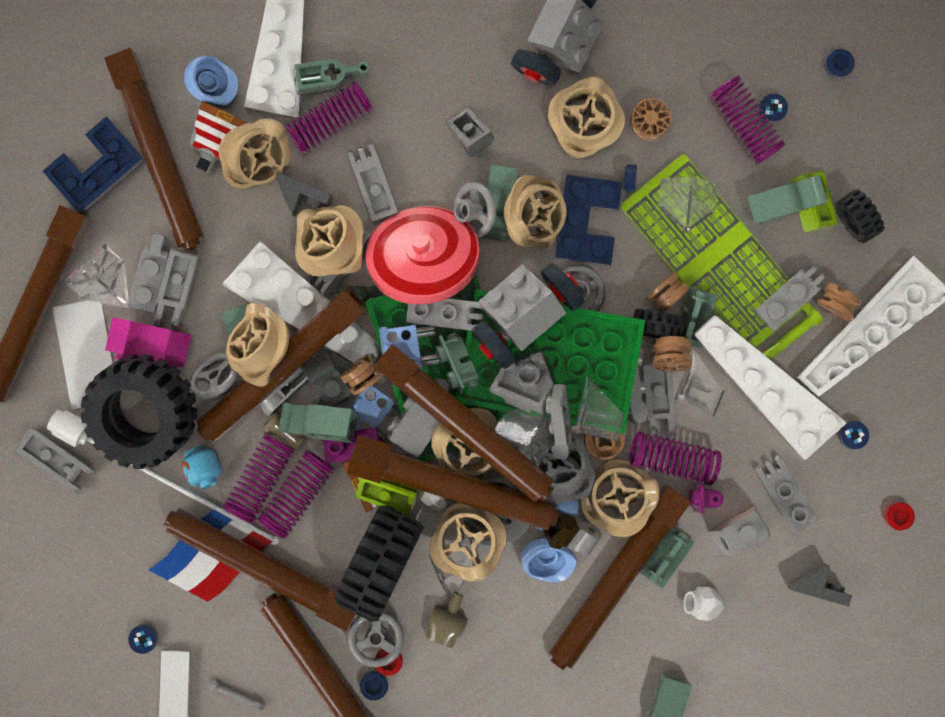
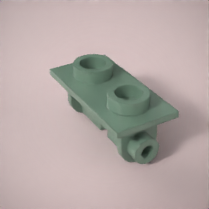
M690 287L682 312V316L685 317L682 337L689 339L692 342V346L701 349L702 344L693 334L711 318L717 294Z
M453 333L446 337L447 341H444L442 335H440L437 347H435L436 355L440 363L445 362L449 371L446 373L448 383L452 389L456 388L460 396L464 386H467L468 389H473L479 385V376L471 360L462 364L460 362L461 359L469 356L462 337H458L457 333Z
M673 527L666 534L640 573L663 589L695 542Z

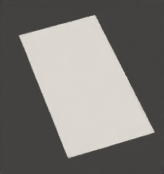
M101 298L52 307L72 410L82 408L81 401L82 397L86 395L85 389L88 384L94 380L97 374L113 363L111 351L105 350L108 335Z

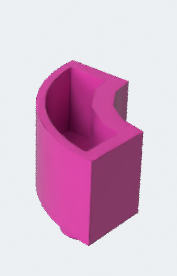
M112 317L105 350L115 352L116 359H124L135 354L141 357L146 354L152 355L154 357L153 361L159 358L168 361L167 366L171 369L172 366L184 368L191 335Z

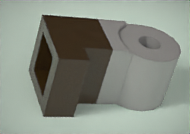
M559 512L556 524L559 523L560 525L559 530H556L551 525L548 530L543 529L550 547L558 550L566 547L582 555H589L602 537L600 530L593 524L563 512Z

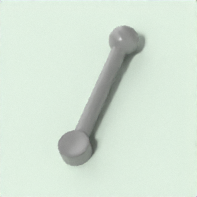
M213 680L209 684V688L212 691H221L262 711L265 705L221 686L217 680Z

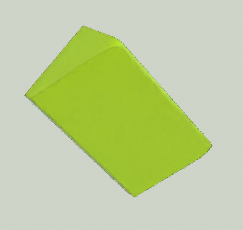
M824 170L802 174L791 179V183H796L820 175L828 203L799 212L804 232L838 224Z
M360 478L355 498L378 506L387 505L409 516L418 490L382 478L380 484Z

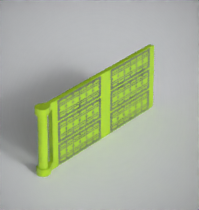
M682 154L621 203L620 208L671 270L680 276L679 279L682 283H686L689 287L717 294L711 317L717 316L756 348L774 332L770 330L754 311L784 285L789 278L685 154ZM809 302L805 303L781 325L783 326L801 310L807 315L806 318L762 353L768 359L772 360L812 326H818L824 321L820 313Z

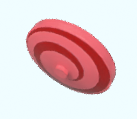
M431 206L414 207L390 216L375 229L366 247L368 273L375 286L386 296L407 304H431L457 294L472 280L480 260L479 242L472 226L468 222H459L455 218L454 212Z

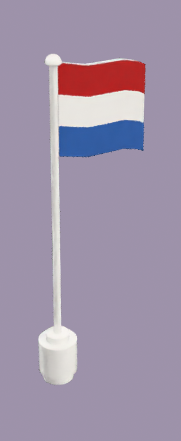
M58 409L47 425V429L52 431L53 436L75 448L79 444L84 446L87 441L92 444L95 443L92 437L87 438L84 431L87 428L86 423H82L80 417L67 410L63 412ZM148 467L139 469L211 508L212 510L201 520L260 551L270 543L272 545L278 544L279 536H273L253 524L236 517L227 510ZM181 541L174 546L165 558L148 569L206 602L212 600L225 590L239 574L238 571Z

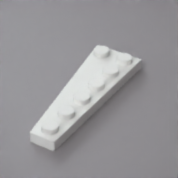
M267 0L244 104L245 109L298 120V116H300L301 95L296 93L292 70L294 64H301L303 59L305 0Z
M259 242L223 282L226 288L249 302H256L269 307L276 315L297 331L322 310V307L329 302L326 297L262 242ZM355 322L340 335L337 334L324 346L351 364L365 355L369 356L370 353L376 359L375 363L382 356L378 342Z
M915 256L910 257L854 316L852 322L847 323L796 379L815 397H819L922 318L945 302V285Z
M712 316L693 334L803 460L810 457L846 424L840 416L717 316Z

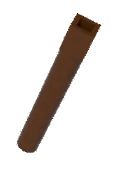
M127 48L104 57L115 88L119 91L177 247H184L185 251L195 249L201 246L200 241L204 239V235L146 86L148 84L137 55L131 48Z
M59 205L46 236L49 238L0 342V402L5 403L73 252L75 249H79L92 221L88 217Z
M347 285L322 307V310L289 339L287 351L279 364L271 371L269 383L260 387L242 380L197 421L199 435L206 441H218L337 334L340 335L365 312L366 304Z
M391 344L375 363L373 368L404 392L532 501L536 502L538 499L544 501L554 490L551 486L552 478L420 369L414 361L396 346Z
M361 435L357 437L347 474L379 484L382 478L548 530L550 525L554 527L556 525L560 510L555 509V502L546 499L544 501L538 499L534 502L523 492L390 451L392 445Z
M663 486L660 491L658 504L650 514L645 526L638 533L629 537L549 653L553 656L550 660L562 670H565L566 667L573 669L691 501L670 486Z
M181 508L176 512L171 510L163 524V526L167 527L166 534L316 612L317 617L347 631L355 614L336 604L334 597L338 590L333 586L328 587Z
M273 593L261 602L263 608L259 612L333 717H369L283 595L277 597Z

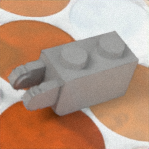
M441 378L434 379L448 391L449 385L446 380ZM407 397L403 404V407L406 408L400 418L395 416L387 428V431L390 432L387 438L418 458L432 438L439 422L410 397Z

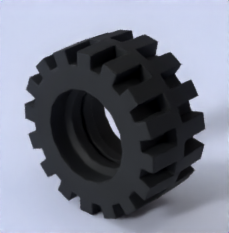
M855 189L835 203V207L838 210L837 214L841 217L842 224L846 226V230L859 243L864 244L885 229L883 226L884 221L881 219L882 216L876 210L877 207L859 189Z
M635 309L633 318L645 320L643 336L652 338L666 336L682 337L685 317L656 310Z

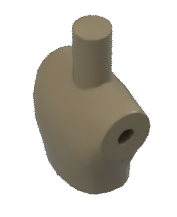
M453 592L448 607L434 606L428 621L427 639L449 648L454 647L468 621L464 615L458 612L464 597L463 595Z

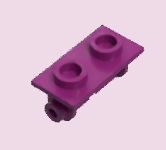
M377 427L356 430L353 443L323 440L325 464L349 461L358 435L383 442L382 438H378Z
M694 483V489H689V501H691L689 505L693 506L694 511L704 514V508H717L723 503L724 498L721 492L704 489L703 484Z

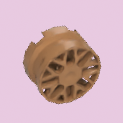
M647 98L640 101L635 106L630 117L631 129L638 138L645 141H654L661 138L671 122V112L668 106L656 98Z
M673 272L646 298L650 303L656 304L657 311L665 312L690 289L686 283H682L679 280L680 276L676 272ZM668 284L669 287L660 294L659 291Z
M827 283L824 288V299H818L816 304L831 315L852 322L855 309L860 308L863 301L861 299L856 301L858 296L849 290H843L836 284Z
M666 336L656 339V344L652 342V352L655 354L653 356V367L655 369L665 372H678L692 367V356L689 354L692 352V342L689 339L679 336Z
M371 353L369 356L365 355L354 362L339 376L344 383L349 384V391L353 396L365 391L382 377L373 368L376 359Z
M588 427L584 434V445L587 451L597 459H612L621 453L624 447L625 437L622 433Z

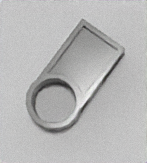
M299 368L274 390L259 407L268 416H271L276 410L280 409L283 403H286L309 382L305 371Z

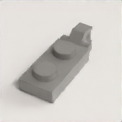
M153 233L150 247L144 246L143 252L140 255L128 307L156 314L158 306L156 302L170 253L164 251L167 242L166 236Z

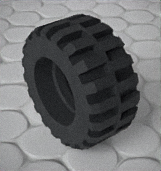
M135 354L115 361L97 374L94 380L88 384L85 389L86 395L82 397L81 407L85 409L81 413V421L87 425V428L84 429L87 438L92 437L95 442L92 444L97 451L101 449L105 453L104 457L111 462L115 459L118 461L119 466L125 468L131 464L134 469L158 466L162 461H166L189 440V436L193 433L196 426L193 421L197 418L198 409L193 408V404L197 400L195 393H190L188 390L191 386L187 379L182 380L179 376L181 371L175 366L172 369L167 366L168 361L161 358L153 361L154 357L152 355L144 354L139 357ZM122 390L137 391L151 400L159 415L158 432L148 433L140 431L126 420L120 406Z
M387 505L379 506L341 580L334 597L336 604L368 621H379L424 529L421 522Z

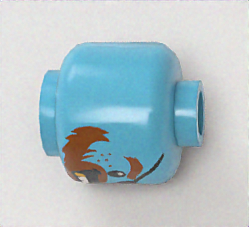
M201 445L184 453L185 458L181 461V467L189 485L201 486V489H207L218 483L216 478L222 474V467L213 449L205 448V445Z

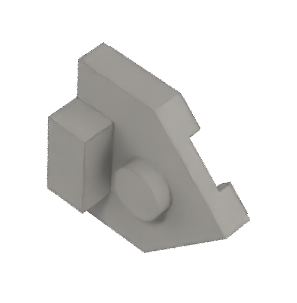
M542 351L531 354V357L514 362L506 369L501 367L490 387L491 393L504 398L505 403L528 413L536 411L543 414L546 409L547 396H552L554 383Z

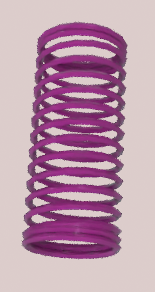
M738 75L714 90L710 97H712L713 102L718 101L716 107L722 106L720 112L725 111L723 117H728L727 122H732L730 124L731 128L736 127L734 133L740 132L737 138L743 137L741 143L747 142L744 148L751 147L748 150V154L755 152L751 159H754L755 164H759L783 148L786 143H784V140H781L762 151L780 137V135H777L757 147L776 132L775 129L753 142L773 127V124L749 137L769 122V119L745 132L765 117L766 114L740 128L761 112V108L736 123L756 108L759 103L732 118L747 105L755 101V98H752L741 107L730 112L735 106L751 96L752 93H748L737 102L726 107L735 98L748 90V88H744L735 96L722 102L744 85V82L736 86L741 81Z
M356 81L351 82L352 88L346 85L347 92L344 89L340 90L342 96L335 92L337 100L334 96L330 95L332 104L328 99H325L326 106L319 102L321 110L314 105L316 114L309 109L311 118L307 113L303 112L306 122L301 116H298L301 126L293 119L296 130L289 122L284 125L303 155L307 154V151L310 152V147L305 138L313 148H316L310 134L321 145V141L313 127L323 141H326L318 123L328 137L332 138L323 119L335 135H337V132L329 117L340 131H342V128L334 113L344 127H348L339 109L349 123L353 125L342 102L354 119L358 121L347 98L361 118L364 117L352 94L366 114L369 115L374 110Z
M639 431L632 442L629 462L631 466H637V468L642 464L643 469L648 466L650 471L654 468L655 472L660 470L663 474L666 471L667 475L672 473L674 477L678 475L679 478H682L684 476L686 480L690 478L694 481L696 479L698 483L702 481L704 485L711 486L718 478L722 455L719 450L712 451L711 448L706 449L704 446L700 448L699 445L694 446L692 443L688 445L687 442L682 443L680 440L676 442V440H670L668 437L664 439L656 434L652 436L650 433L645 434L644 431ZM639 439H640L639 449H638V452H637V456H636V458H635V453H636L637 445H638V442H639ZM649 445H650L648 458H647V461H646V464H645L646 453H647L648 447H649ZM656 446V452L651 466V459ZM661 448H662L661 459H660L659 465H658V467H657V461H658L659 453H660V450H661ZM668 449L667 461L663 469V462ZM681 450L679 465L675 473L676 461ZM674 451L673 463L669 471V464ZM687 452L685 467L681 474L683 459ZM693 453L691 469L687 476L688 464ZM699 455L697 471L693 478L695 462ZM705 456L704 469L699 479L700 467ZM715 456H716V465H715L714 473H713L712 478H711V480H710V477H711V474H712V470H713L714 458H715Z
M264 433L262 439L285 454L262 442H259V445L273 452L281 459L259 448H256V450L279 465L255 453H252V455L276 471L261 465L253 459H249V461L274 477L257 470L249 464H246V467L257 472L270 482L243 470L245 474L258 480L267 488L254 483L242 475L239 476L265 494L250 488L240 481H236V483L253 492L261 499L249 495L236 486L233 489L249 497L258 505L230 492V495L248 504L256 511L243 506L229 497L227 498L229 502H224V505H222L231 514L251 524L257 519L255 514L260 513L258 508H263L261 503H266L264 497H270L268 492L273 491L270 486H276L273 480L278 481L279 477L277 475H282L280 469H286L283 465L289 463L286 458H292L291 454L296 452L294 448L276 440L267 433Z
M305 450L301 457L324 475L313 470L300 460H298V463L320 480L309 475L296 465L294 468L316 485L303 479L293 471H290V473L304 482L313 491L299 484L291 477L286 476L288 480L299 486L309 496L298 491L285 481H283V484L300 495L305 501L297 498L283 487H279V489L295 499L301 506L293 503L281 493L275 492L277 496L291 504L300 513L292 510L277 498L272 497L273 501L287 509L296 518L286 514L271 502H268V505L283 514L292 523L282 519L267 507L264 510L283 522L288 528L278 524L264 513H261L259 518H257L260 524L283 539H287L289 536L288 532L293 531L291 526H296L295 521H300L299 516L304 515L301 510L307 511L305 505H311L309 500H315L313 495H318L316 489L321 490L320 484H326L324 479H329L328 474H333V471H335L332 466L325 464L324 460L308 450Z

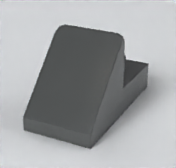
M469 107L446 122L469 157L475 156L495 140L492 132Z
M278 172L276 178L293 217H295L303 197L306 198L305 203L312 207L330 206L333 199L330 193Z
M325 347L321 348L302 365L309 382L315 386L326 406L336 407L353 396L349 391L350 387L348 384L344 383L339 377L341 372Z
M827 564L820 565L789 585V589L795 592L848 607L852 595L844 593L845 587L828 583L827 588L825 587L830 570V565Z

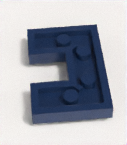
M108 117L102 119L85 134L103 155L85 172L82 173L64 153L42 171L81 215L144 161L143 157Z
M566 175L563 196L566 204V219L561 231L558 233L555 259L611 266L615 237L587 234L590 208L619 210L622 182Z

